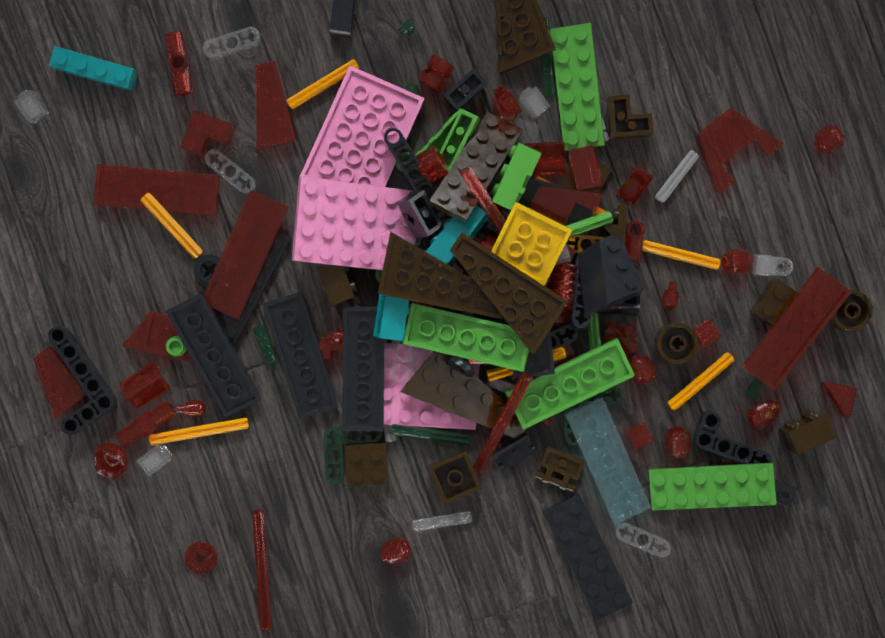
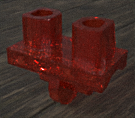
M504 85L493 89L495 97L491 100L501 118L508 122L516 119L518 113H521L522 110L512 93L507 91Z
M610 321L602 338L604 343L617 338L626 357L632 352L635 353L640 344L635 339L638 334L632 330L635 326L632 322L628 326L623 322L617 326Z
M341 327L336 328V333L328 332V338H320L318 349H321L323 359H333L334 350L341 351V360H343V333H341Z

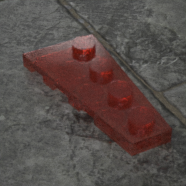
M276 61L255 65L256 150L296 141Z

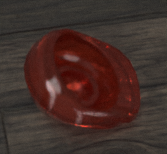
M103 443L94 451L95 469L98 474L109 479H119L122 477L127 469L128 459L125 450L115 443Z

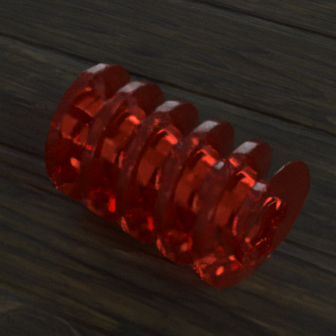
M572 264L554 266L552 270L554 274L551 275V280L554 281L550 284V287L553 289L551 291L568 301L564 309L574 308V306L569 305V302L575 301V298L570 297V294H575L576 290L570 287L577 285V282L572 281L571 278L578 277L577 274L572 272V270H578V266Z

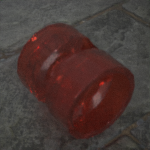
M432 54L426 64L428 68L422 70L417 80L433 91L440 93L445 85L444 79L450 77L454 67L444 59Z

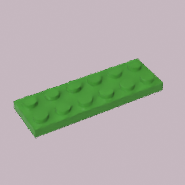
M586 23L550 29L551 37L556 47V51L553 52L564 151L605 146L592 24Z
M414 303L411 304L403 344L517 371H525L529 350L509 325Z
M615 338L555 367V374L534 377L505 392L524 430L635 375L619 340Z
M773 463L649 469L652 510L777 504Z

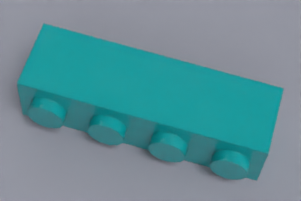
M54 46L49 66L55 70L132 92L134 91L139 73L127 66Z
M477 206L466 224L453 217L448 218L443 224L444 229L439 235L436 234L430 241L431 246L425 252L452 266L456 258L452 255L450 249L461 232L473 239L488 220L489 215Z
M379 294L373 336L403 341L407 326L406 318L410 313L409 300Z

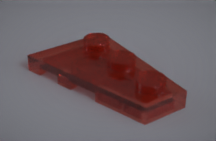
M52 346L47 347L33 358L40 380L43 382L47 393V400L52 407V414L54 419H57L87 394Z

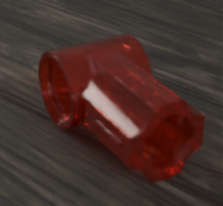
M631 220L626 224L625 248L631 260L641 261L645 226L638 220ZM636 223L640 227V232L637 235H632L630 227Z

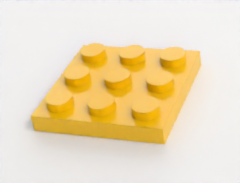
M515 202L491 252L545 286L572 229Z

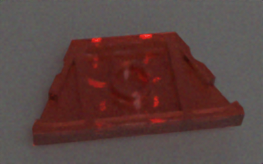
M150 311L141 324L136 327L132 335L123 343V347L194 363L188 350L178 357H174L167 352V341L171 337L179 336L167 314Z

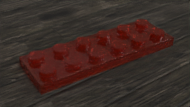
M97 164L93 205L149 210L141 202V198L145 194L150 193L167 212L216 216L220 176Z
M250 190L204 293L212 308L236 319L240 318L288 211V206Z
M816 267L743 363L742 367L776 391L852 291L821 268Z

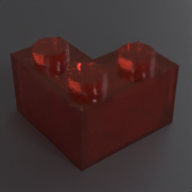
M194 110L180 149L203 158L210 139L229 146L236 127L231 123Z

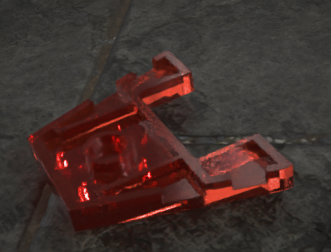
M729 108L697 133L718 193H721L735 182L722 164L753 140L756 141L766 156H769L783 145L780 140L775 139L768 132L760 129L732 108Z
M539 185L529 208L565 225L575 203L596 212L604 194ZM565 244L558 259L568 267L576 249Z

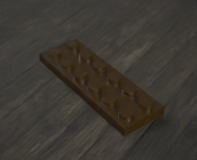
M487 112L430 199L429 205L466 224L508 158L512 146L518 142L523 129Z

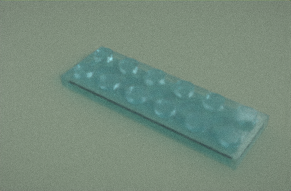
M599 397L565 413L613 524H618L651 508L603 397Z

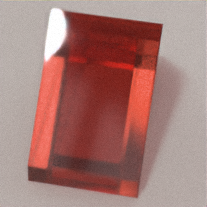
M636 165L616 194L634 204L654 176Z
M828 381L821 382L842 417H851L858 388Z

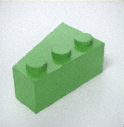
M460 108L415 156L419 160L448 173L480 124V118Z
M519 142L517 146H512L508 154L511 157L509 164L504 163L499 174L502 176L499 184L495 182L491 194L494 195L492 202L512 210L515 202H519L541 156V152Z

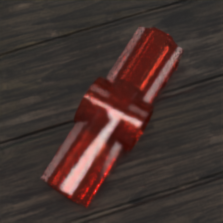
M182 31L169 32L165 34L169 55L168 64L172 72L176 96L189 95L194 93L184 35ZM183 59L184 65L181 68H175V62Z
M167 400L150 412L147 411L133 420V423L117 432V439L124 448L129 447L140 438H145L159 429L160 425L176 416L177 413L172 404Z

